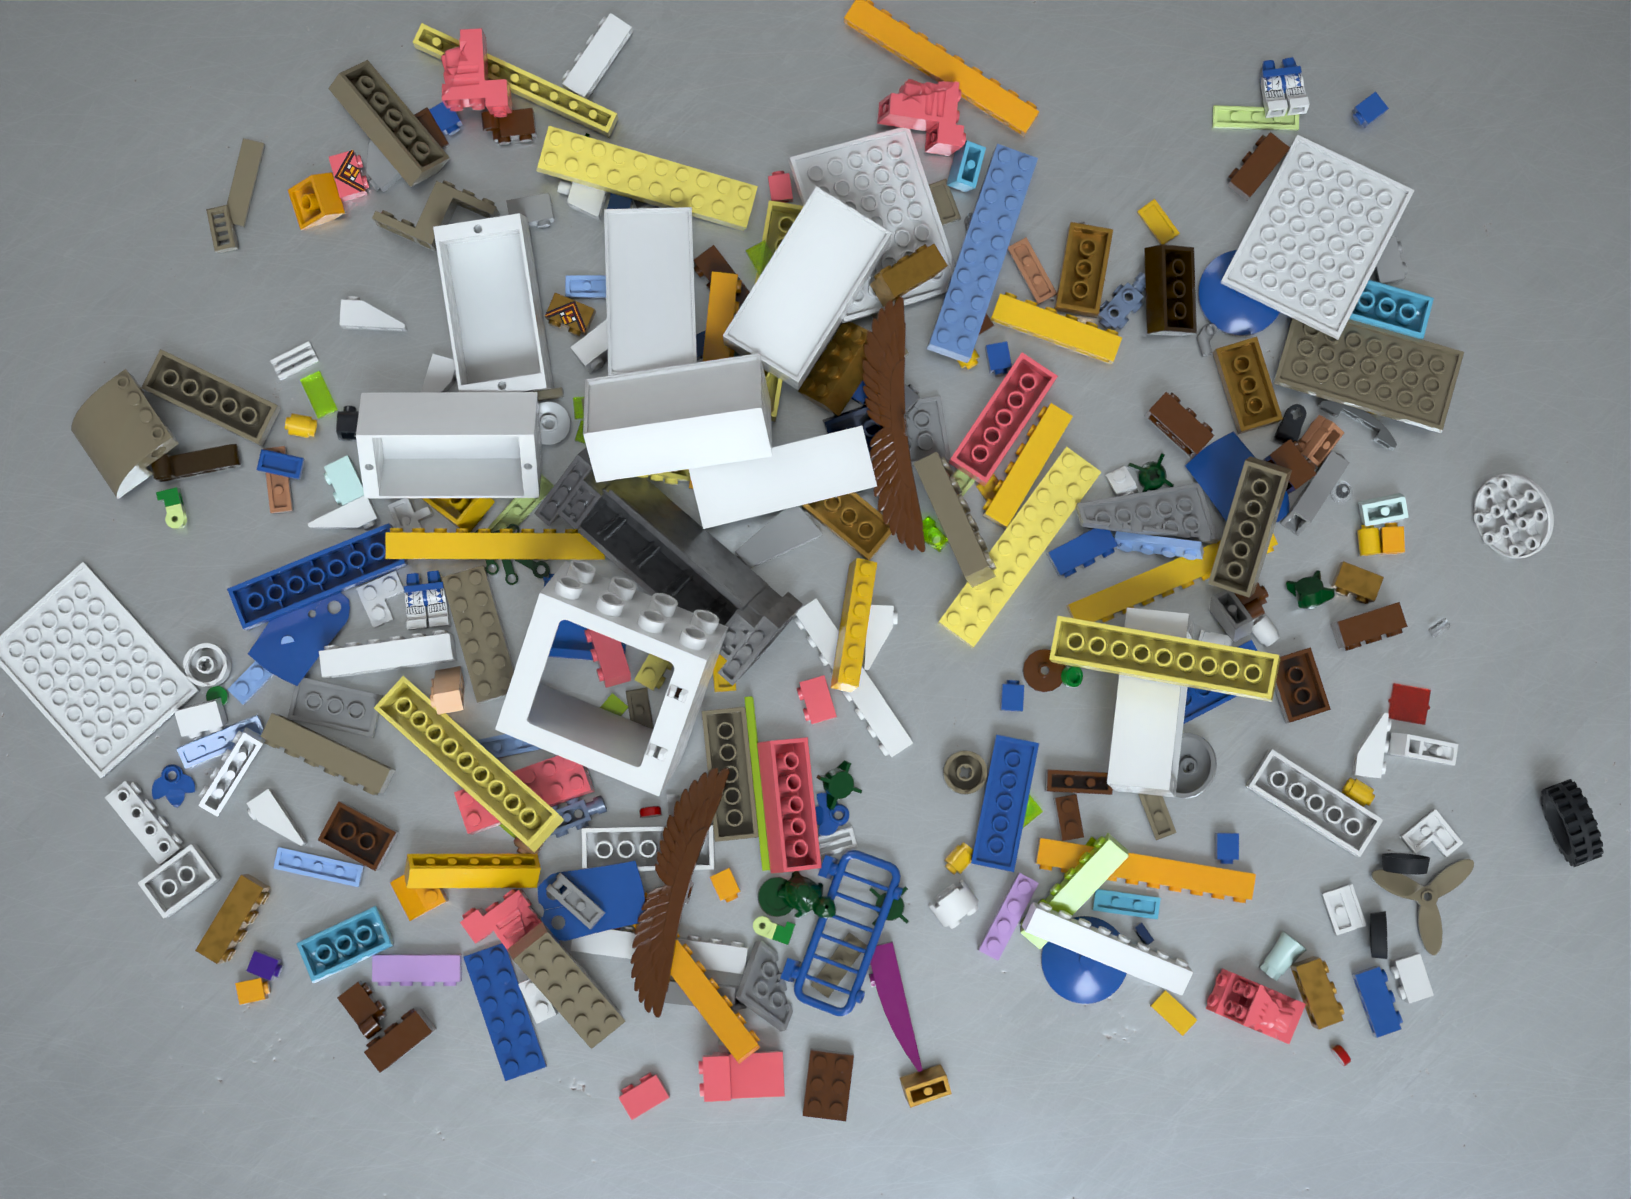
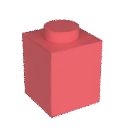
M776 171L772 173V176H768L771 201L793 202L789 173L785 174L784 171Z

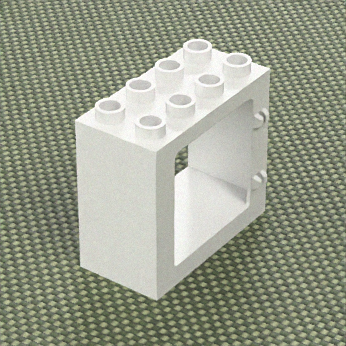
M573 560L568 563L565 561L539 594L495 730L659 796L682 760L728 627L718 623L719 618L709 611L695 610L692 613L677 607V600L670 595L655 593L650 596L636 590L637 585L630 579L620 576L608 579L596 574L595 567L588 562ZM560 621H571L673 664L674 672L654 730L540 684ZM680 687L682 688V691L680 692L679 697L677 698L675 697L677 688Z

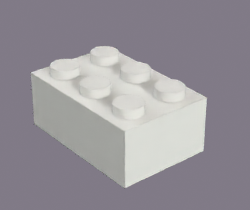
M190 844L138 884L164 919L169 918L210 888L221 877L197 844Z

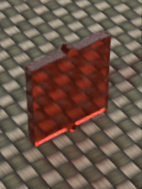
M1393 683L1391 698L1388 699L1390 703L1388 718L1425 725L1427 712L1430 709L1431 690Z

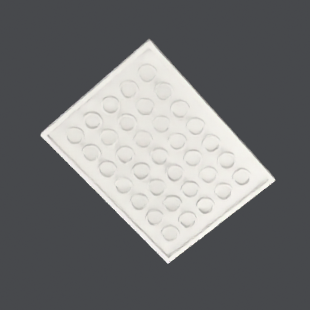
M900 127L800 154L788 159L803 207L817 186L845 205L879 224L884 229L892 232L890 245L841 321L842 323L879 313L881 308L885 311V306H882L870 286L875 280L874 276L885 267L897 263L902 257L911 255L924 244L927 247L935 244L948 266L932 279L901 296L904 299V305L946 293L955 263L910 129Z
M1297 134L1223 276L1221 284L1339 340L1415 190Z
M85 562L76 567L0 635V666L100 778L109 773L168 720L176 710L180 709L200 691Z

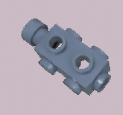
M1140 272L1134 278L1135 282L1132 285L1128 282L1125 286L1120 284L1112 293L1115 297L1110 302L1106 300L1100 306L1099 311L1101 313L1098 317L1101 320L1099 323L1105 329L1112 328L1115 330L1117 327L1122 329L1129 321L1127 316L1130 312L1136 313L1143 305L1141 300L1144 297L1141 293L1146 289L1145 274ZM1126 294H1131L1133 296V299L1131 301H1127L1125 299ZM1117 310L1118 316L1112 317L1110 311Z
M602 796L595 797L593 801L586 803L585 799L580 801L579 797L567 801L568 806L560 809L558 805L553 806L552 808L564 820L550 836L556 835V838L569 834L568 829L576 826V829L579 830L589 826L588 821L592 820L591 815L596 813L600 815L607 812ZM577 809H580L583 813L580 818H577L574 814Z

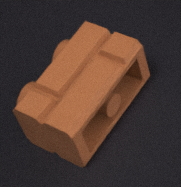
M1318 415L1302 438L1297 441L1303 450L1301 454L1306 460L1309 458L1319 468L1344 432L1334 422Z

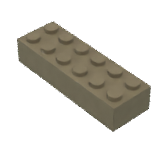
M368 60L339 73L328 88L410 187L439 173L450 159Z
M161 349L141 387L145 391L263 447L281 410L278 405Z
M935 452L914 462L919 477L968 583L973 588L996 577L993 571L997 569L988 551L985 552L988 548L979 532L976 533L979 531L977 523L969 513L971 510L962 494H960L962 490L952 475L954 474L945 456L941 458L938 452Z
M1251 456L1245 460L1208 584L1249 598L1255 593L1290 479L1291 469Z
M482 565L441 577L477 703L480 704L505 697L515 668L486 567Z
M736 707L702 711L708 774L714 768H718V774L724 768L729 769V775L722 793L723 797L713 818L715 842L758 838L746 708Z
M271 713L260 736L266 739L265 744L278 749L281 746L285 748L284 753L295 758L302 756L305 758L303 762L313 767L321 765L325 767L324 772L334 777L342 775L344 776L343 781L353 786L360 784L364 786L363 791L372 795L385 793L396 771L280 714Z
M543 922L539 923L507 949L513 961L591 1049L626 1022L619 1009Z

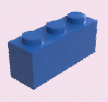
M1094 528L1047 553V556L1057 575L1061 576L1064 574L1066 578L1076 573L1075 568L1082 564L1086 568L1096 562L1094 558L1100 555L1105 558L1115 553L1113 548L1117 547L1118 544L1110 530Z
M1374 966L1352 974L1373 1036L1378 1038L1401 1030L1400 1024L1403 1023L1400 1012L1395 1011L1393 1003L1396 1001L1392 990L1387 989L1385 982H1388V977L1385 970H1381L1379 966Z

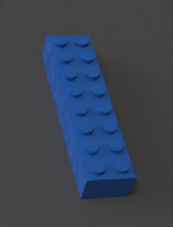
M390 523L228 588L227 591L242 628L248 631L407 566L406 559H385V532H390V528H393Z

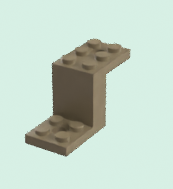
M443 180L442 183L436 181L416 227L408 220L402 219L401 222L394 218L393 214L382 210L381 213L375 211L372 219L377 226L433 251H437L433 227L448 225L457 205L486 218L499 217L500 213L493 201L486 198L479 200L475 197L474 193L463 189L461 192L455 188L454 184Z

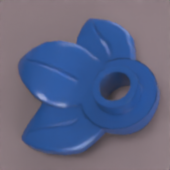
M175 764L164 767L161 777L156 779L152 786V797L154 800L166 796L170 804L176 808L183 803L185 793L195 792L193 779L183 774V770ZM171 771L176 772L175 779L169 777Z
M827 793L817 794L819 806L815 807L817 825H819V835L830 836L836 832L838 826L847 823L849 820V810L846 806L838 804V801L834 810L827 807ZM836 812H841L843 817L836 819L834 815Z

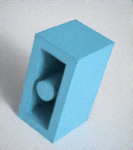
M965 141L964 146L954 154L946 185L963 192L975 189L986 147Z

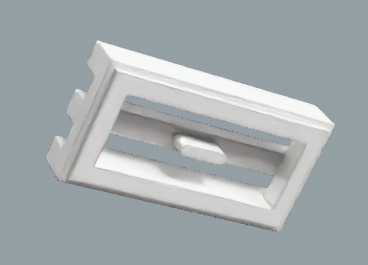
M308 341L270 361L279 379L283 380L319 362V359L311 343ZM307 348L309 349V351L278 366L277 363ZM312 355V359L284 373L281 372V370Z
M852 826L837 830L830 836L819 835L818 839L822 840L842 833H850V836L820 844L819 849L852 840L851 845L820 853V858L825 857V855L829 856L857 848L858 845Z

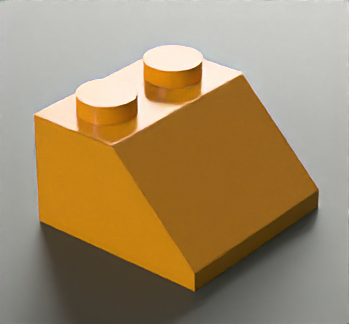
M332 172L310 175L288 189L300 230L332 221L345 213Z
M405 875L390 882L409 921L449 901L443 888H407Z

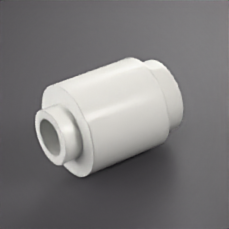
M1267 615L1254 619L1252 633L1261 644L1268 647L1280 638L1279 631Z

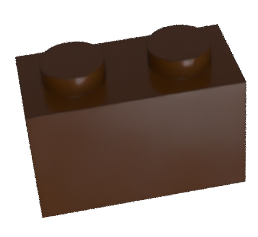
M1077 794L1053 798L1060 840L1084 838Z

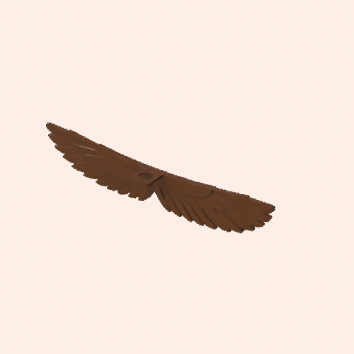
M898 297L895 304H893L892 300L886 303L885 312L883 308L879 310L878 321L874 318L872 322V332L870 330L867 331L868 345H864L867 361L863 360L862 365L865 372L863 373V381L866 386H863V390L869 398H865L866 406L870 409L867 410V414L874 422L883 426V429L877 432L870 442V447L873 446L870 451V458H874L872 467L877 484L873 491L875 497L879 495L878 510L879 512L883 511L884 524L887 525L889 523L892 535L897 534L899 542L904 544L905 541L908 549L914 551L916 546L920 552H925L924 524L912 470L905 407L906 323L903 297Z
M714 768L709 772L708 776L704 772L700 776L698 783L696 780H693L689 791L684 789L680 802L676 801L674 816L669 815L667 819V828L665 827L663 831L664 840H660L662 854L659 851L657 852L658 864L655 863V870L665 885L655 888L645 897L647 901L642 907L644 912L638 918L640 924L635 929L634 934L637 936L632 944V948H636L631 958V964H634L631 978H636L634 990L635 992L639 990V1002L643 1003L644 1001V1008L648 1013L653 1008V1014L657 1018H660L666 993L669 988L684 904L689 903L694 885L691 881L713 818L723 797L722 793L729 775L728 768L722 769L719 774L718 768Z

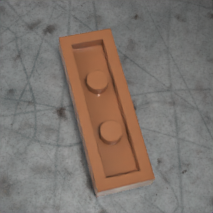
M1027 237L1009 246L1007 250L1037 305L1056 296L1057 292Z
M285 446L264 449L287 454ZM266 473L270 513L293 511L289 477Z

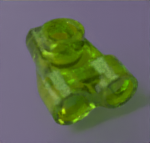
M927 516L923 520L925 543L941 552L949 541L935 525L936 521ZM940 537L941 540L935 544L933 542L934 538Z

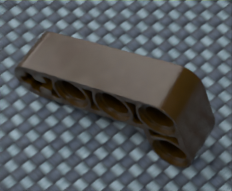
M237 444L223 445L173 456L164 454L151 464L153 478L158 482L241 466Z

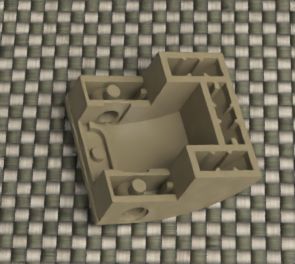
M127 369L120 372L94 392L77 411L71 425V431L118 499L153 475L149 465L179 444L168 426L161 421L144 396V391L134 376Z

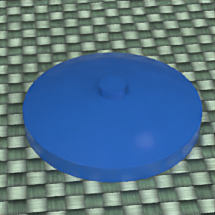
M1233 250L1218 256L1206 267L1198 285V302L1206 320L1209 323L1215 324L1217 330L1232 336H1250L1266 329L1273 323L1280 312L1221 284V280L1237 251Z
M1091 916L1073 917V919L1078 921L1079 918L1085 919L1095 928H1099V926L1107 928L1111 931L1110 934L1117 937L1120 934L1112 925L1099 918ZM1050 941L1042 948L1041 966L1046 981L1058 995L1071 1002L1080 1004L1100 1002L1110 997L1119 989L1127 974Z

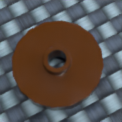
M1037 650L1030 654L1024 662V679L1035 691L1050 692L1062 684L1061 674L1066 666L1050 661L1051 650ZM1044 666L1049 669L1046 675L1041 673V668Z

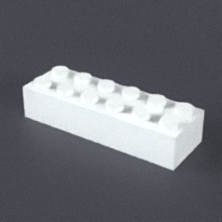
M446 630L433 631L431 636H427L424 633L411 634L410 639H405L402 636L389 637L388 642H383L381 639L368 640L366 645H362L359 642L346 643L345 648L329 645L324 646L323 651H319L322 677L327 679L457 661L454 635Z
M1273 749L1267 751L1246 785L1247 788L1356 857H1361L1383 821L1377 815Z
M713 825L710 826L694 870L715 869ZM667 826L582 828V869L636 861L638 871H656L655 863L658 864L657 852L659 851L662 854L660 840H664L663 831Z

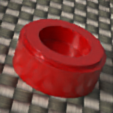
M659 806L645 807L639 810L640 818L662 815L661 807Z
M1337 1044L1331 1049V1052L1342 1066L1345 1067L1351 1062L1350 1056L1342 1046Z

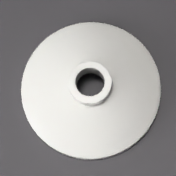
M555 402L538 404L542 444L553 445L561 442L570 430L569 414L564 407ZM549 420L553 421V426L551 428H547L545 426L546 422Z

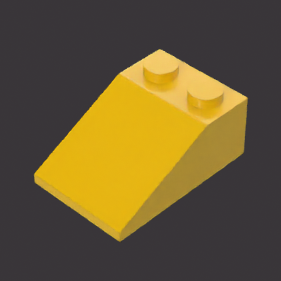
M421 498L457 528H468L469 533L495 503L492 498Z

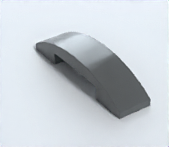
M1321 401L1317 405V408L1335 418L1339 416L1340 412H1343L1376 431L1377 433L1373 440L1384 447L1393 450L1397 446L1395 439L1387 428L1368 412L1334 401Z

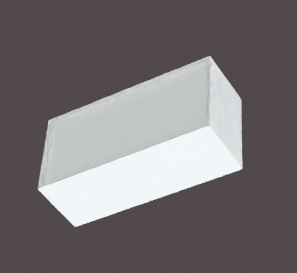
M816 186L723 334L724 345L742 356L760 353L763 369L799 390L890 245L892 232L884 229L879 224Z
M692 207L604 209L608 376L697 363Z
M518 213L433 227L459 392H533L554 389L528 218Z
M760 353L585 379L583 435L596 482L772 457L771 401Z
M537 392L361 393L356 440L364 498L540 497L543 454Z
M863 426L772 447V457L689 469L703 529L877 487Z
M1127 607L1125 628L1193 639L1194 623L1188 613ZM1119 675L1107 784L1114 791L1176 797L1188 687Z

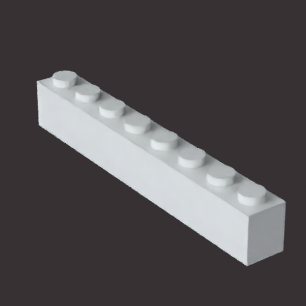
M816 598L799 609L794 621L800 630L803 628L808 633L806 639L812 648L817 646L821 652L818 657L824 666L829 664L833 670L839 631ZM862 667L859 687L852 692L842 691L848 702L853 700L857 706L854 711L860 720L865 718L869 724L866 729L872 738L877 736L881 742L878 747L884 756L889 754L892 758L913 744V742Z
M1032 902L1022 923L1025 932L1183 995L1193 974V971L1188 966V962L1180 958L1173 960L1169 958L1167 953L1160 950L1157 953L1151 951L1149 946L1141 942L1134 944L1124 935L1119 934L1118 937L1112 935L1110 930L1102 926L1095 928L1085 919L1079 918V921L1073 919L1071 914L1063 910L1059 912L1051 910L1052 907L1046 903L1040 902V904Z
M624 926L623 930L611 929L572 939L571 951L631 959L636 948H632L633 940L637 936L634 934L635 928ZM688 935L687 939L677 938L681 945L686 943L693 952L691 958L696 963L699 960L705 969L744 974L748 947H744L743 942L731 941V945L722 944L721 939L710 938L709 942L700 941V936Z

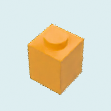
M1384 523L1385 527L1379 528L1380 555L1405 553L1404 526H1398V523Z
M730 868L710 876L720 901L725 899L726 902H730L738 898L737 893L741 892Z
M262 977L235 983L239 1005L268 999V994L271 993L269 981H265Z

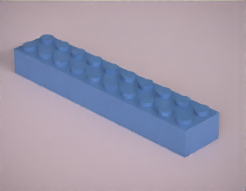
M1000 144L996 145L927 346L928 350L968 363L971 359L1038 158Z

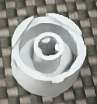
M202 643L192 647L186 653L183 666L188 679L192 683L203 687H215L221 685L228 678L231 672V658L220 646ZM204 662H209L212 665L211 668L206 669L203 665Z
M959 880V886L956 887L952 884L934 898L936 900L934 905L931 902L928 904V907L943 927L949 926L950 929H953L962 922L960 920L966 914L970 916L979 909L977 906L979 900L964 880Z

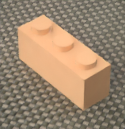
M461 666L435 670V677L431 679L430 701L432 708L436 707L437 715L464 710L465 683Z

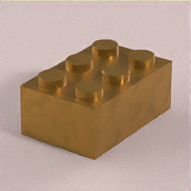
M924 244L911 255H906L894 265H889L879 271L880 273L874 276L875 280L870 286L884 307L889 300L894 301L932 279L948 265L935 244L929 247Z
M1313 956L1292 964L1290 968L1302 1001L1306 1004L1305 1009L1312 1027L1319 1030L1344 1021L1342 1015L1345 1014L1342 1004L1335 999L1334 994H1337L1333 981L1330 982L1328 980L1327 973H1329V969L1325 960L1322 961L1321 958Z

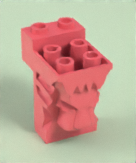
M482 28L460 30V47L448 49L441 56L445 84H442V102L446 108H450V111H463L464 107H472V110H483L486 106L489 113L494 114V117H506L508 113H512L511 87L507 79L489 80L487 40Z
M908 79L899 88L898 94L890 93L879 102L877 124L926 131L925 152L950 156L964 146L966 141L964 126L956 124L960 116V112L957 110L958 102L961 99L959 82L943 81L934 84L930 82L920 83L913 79Z
M512 889L503 896L505 900L499 904L497 901L485 909L487 914L482 908L476 910L474 907L462 915L464 920L460 923L475 944L494 932L505 948L508 949L542 922L538 918V914L530 907L532 903L522 889L518 891Z
M1222 968L1216 977V984L1207 999L1205 1009L1290 1044L1306 1004Z
M783 1050L754 1052L740 1064H738L732 1054H727L726 1052H713L712 1055H703V1061H699V1074H703L704 1083L699 1084L700 1097H704V1102L731 1101V1099L785 1096Z

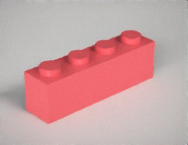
M588 628L584 630L587 643L591 642L593 649L590 650L593 662H598L599 668L596 669L599 681H604L606 688L631 681V673L621 642Z

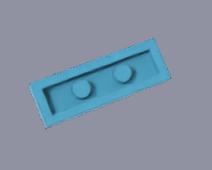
M1097 889L1094 894L1092 910L1158 920L1161 898Z

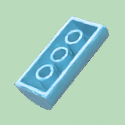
M1369 280L1349 319L1423 339L1434 298Z
M374 906L296 944L312 983H316L394 946V941L384 917L377 906Z

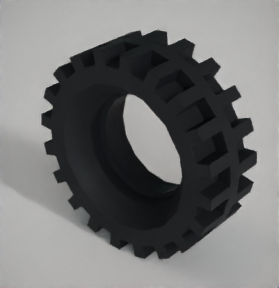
M1569 779L1542 789V796L1540 797L1543 803L1542 809L1545 812V820L1548 822L1554 842L1558 845L1559 851L1564 855L1566 862L1569 861L1570 866L1577 867L1602 857L1604 853L1602 849L1603 842L1600 839L1601 832L1598 830L1597 820L1594 819L1593 810L1589 807L1586 796H1583L1580 787H1577L1576 782Z

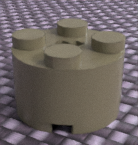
M959 751L952 754L946 760L943 767V779L946 785L958 794H972L978 791L984 785L987 778V766L984 760L978 754L971 751ZM961 767L970 769L968 773L969 778L965 776L960 777Z

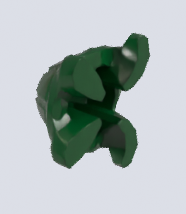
M794 871L784 888L780 889L777 893L778 897H784L798 911L794 915L796 918L806 915L811 910L819 918H831L836 915L834 900L829 896H822L823 884L818 883L817 885L813 880L802 876L799 871Z

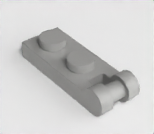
M560 872L556 876L557 880L552 885L549 884L546 890L583 924L592 929L605 912ZM564 885L567 889L561 894L558 890Z

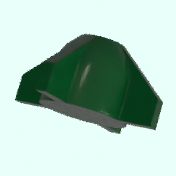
M1161 453L1157 462H1147L1142 467L1133 463L1128 464L1127 467L1138 472L1137 478L1140 486L1143 487L1142 492L1157 490L1162 485L1169 488L1174 487V484L1166 480V470L1161 465L1165 454Z
M1318 570L1313 577H1305L1297 582L1288 580L1286 582L1287 590L1296 597L1299 608L1313 609L1333 599L1335 596L1334 589L1323 586L1321 573Z
M844 760L837 768L829 770L825 775H817L816 777L823 783V788L827 793V807L834 810L837 800L846 798L852 791L862 793L861 789L854 786L853 777L848 773L852 764Z
M906 886L903 888L899 900L893 899L887 921L901 918L908 924L909 920L902 915L905 909L902 897L908 890ZM871 887L870 891L878 898L876 906L881 908L886 893L880 895ZM876 918L875 921L872 923V925L875 926L876 921H877V918Z

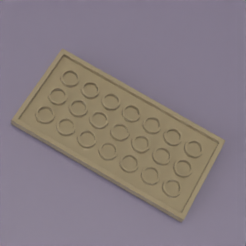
M1292 318L1273 384L1442 433L1464 352L1351 319L1348 320L1339 340Z

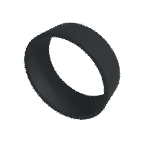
M1405 853L1382 854L1383 871L1412 875L1427 874L1430 857Z
M1386 911L1370 913L1372 958H1388Z

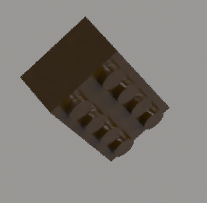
M1160 244L1144 248L1147 334L1166 336L1196 334L1194 247Z

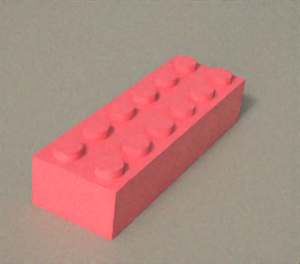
M1022 352L951 457L949 464L985 487L1058 376Z
M808 737L758 742L771 873H783L821 868Z
M559 755L512 772L550 807L595 792L587 767ZM464 789L454 792L468 834L474 835L502 824Z

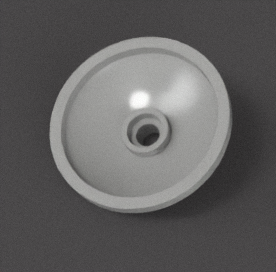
M1192 733L1182 734L1176 797L1192 798L1203 793L1215 777L1217 768L1215 752L1209 742L1199 735ZM1191 764L1194 765V768H1193L1192 771L1189 770V766H1190Z

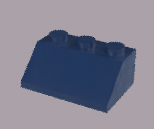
M866 405L843 412L840 416L835 415L822 420L827 434L863 426L869 452L873 448V446L870 447L872 438L883 429V426L874 422L868 416L867 410L870 409Z

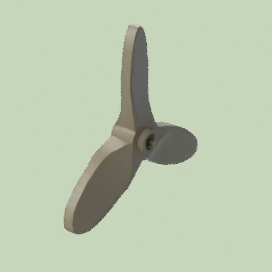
M1470 859L1457 861L1442 870L1427 886H1422L1405 875L1386 872L1382 869L1373 871L1371 876L1377 885L1389 893L1416 901L1418 904V928L1423 946L1429 954L1436 955L1441 949L1443 934L1441 916L1436 905L1438 898L1454 890L1470 875L1474 867V861ZM1425 893H1428L1429 898L1427 900L1424 899Z

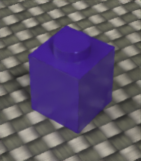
M255 950L246 971L272 981L281 974L283 965L280 964L282 959L260 950Z

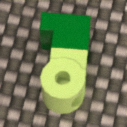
M175 487L156 492L157 500L164 501L167 512L165 517L166 524L174 529L183 528L187 523V515L181 489Z
M760 916L753 922V929L758 935L789 945L796 924L787 921L786 926H782L772 922L766 916Z

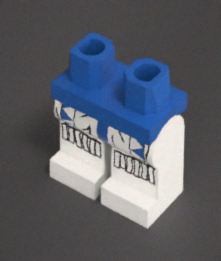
M1293 57L1283 59L1282 68L1278 69L1275 68L1273 60L1263 61L1259 80L1266 118L1285 116L1286 111L1287 116L1307 113L1310 103L1305 93L1301 66L1296 65Z
M438 570L427 572V584H420L419 573L407 574V586H404L407 630L451 625L447 595Z

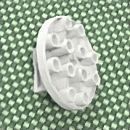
M1502 473L1486 481L1477 493L1474 503V521L1484 542L1493 550L1510 558H1526L1539 552L1546 546L1554 527L1553 509L1546 493L1535 481L1518 473Z

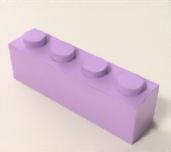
M1019 872L1017 873L978 947L979 951L999 960L1039 884L1038 882Z
M375 954L372 956V982H378V986H391V982H400V986H413V982H422L421 986H435V982H443V986H457V982L462 981V954Z

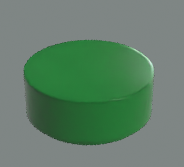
M1068 665L1062 671L1061 680L1065 686L1077 687L1083 680V672L1080 667Z
M222 686L211 687L206 693V700L210 701L221 698L222 705L225 706L229 700V693Z

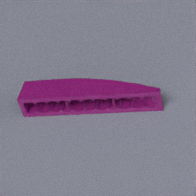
M893 942L878 944L870 963L873 972L869 974L871 987L876 986L884 1013L896 1038L917 1071L921 1072L923 1071Z

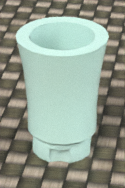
M1282 931L1278 941L1264 959L1265 962L1261 965L1260 969L1277 981L1281 974L1284 975L1288 968L1307 949L1286 932Z

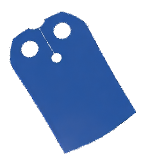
M1234 431L1208 445L1185 465L1226 522L1244 462L1250 456L1256 458ZM1287 491L1285 492L1276 522L1282 520L1289 513L1290 503Z
M339 593L269 621L248 652V655L270 673L298 686L318 659L319 651H323L324 646L329 645L347 622L350 611L349 599L342 593ZM331 601H338L341 604V610L336 614H331L327 609ZM315 610L316 616L310 618L308 612ZM285 636H291L294 639V642L281 644V640Z
M636 861L561 872L605 912L592 929L583 924L557 899L551 900L547 897L546 888L557 880L556 876L560 872L548 876L538 887V902L544 909V915L541 920L553 935L562 941L638 924V918L644 912L642 911L645 903L644 889ZM563 885L559 889L560 893L563 894L567 887ZM555 916H562L565 919V926L560 930L552 927V919Z

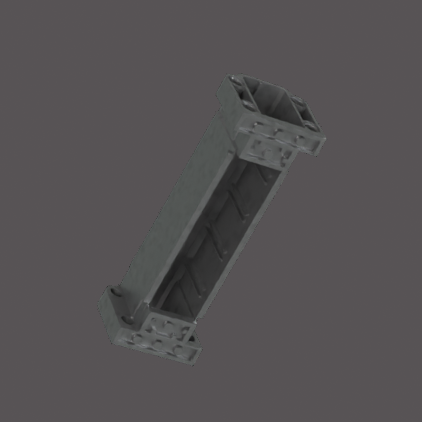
M587 447L577 454L534 513L548 526L559 517H562L575 529L580 528L579 533L651 596L655 593L667 594L677 600V607L692 613L695 610H706L715 614L719 618L718 623L728 627L719 653L727 662L718 673L732 686L762 656L803 606L790 592H787L783 597L780 596L761 577L646 478L630 477L596 482Z

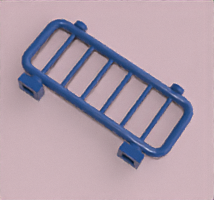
M858 850L847 851L842 855L838 864V859L825 855L818 876L830 880L834 876L827 896L833 900L838 896L880 912L874 929L838 915L831 917L871 932L872 935L867 948L864 949L822 933L828 918H818L801 967H799L800 961L787 958L780 978L788 982H794V979H796L794 993L799 1001L835 1016L848 1015L852 1012L856 1002L862 1003L865 991H862L861 987L893 899L899 900L903 888L899 887L901 875L896 865ZM858 859L889 871L892 874L889 887L846 872L845 869L849 860ZM843 875L887 891L882 907L880 908L837 892ZM820 938H825L864 953L859 970L815 954ZM813 958L857 974L852 990H847L808 975L807 973ZM805 979L848 994L849 998L846 1005L842 1008L836 1007L804 994L802 988Z

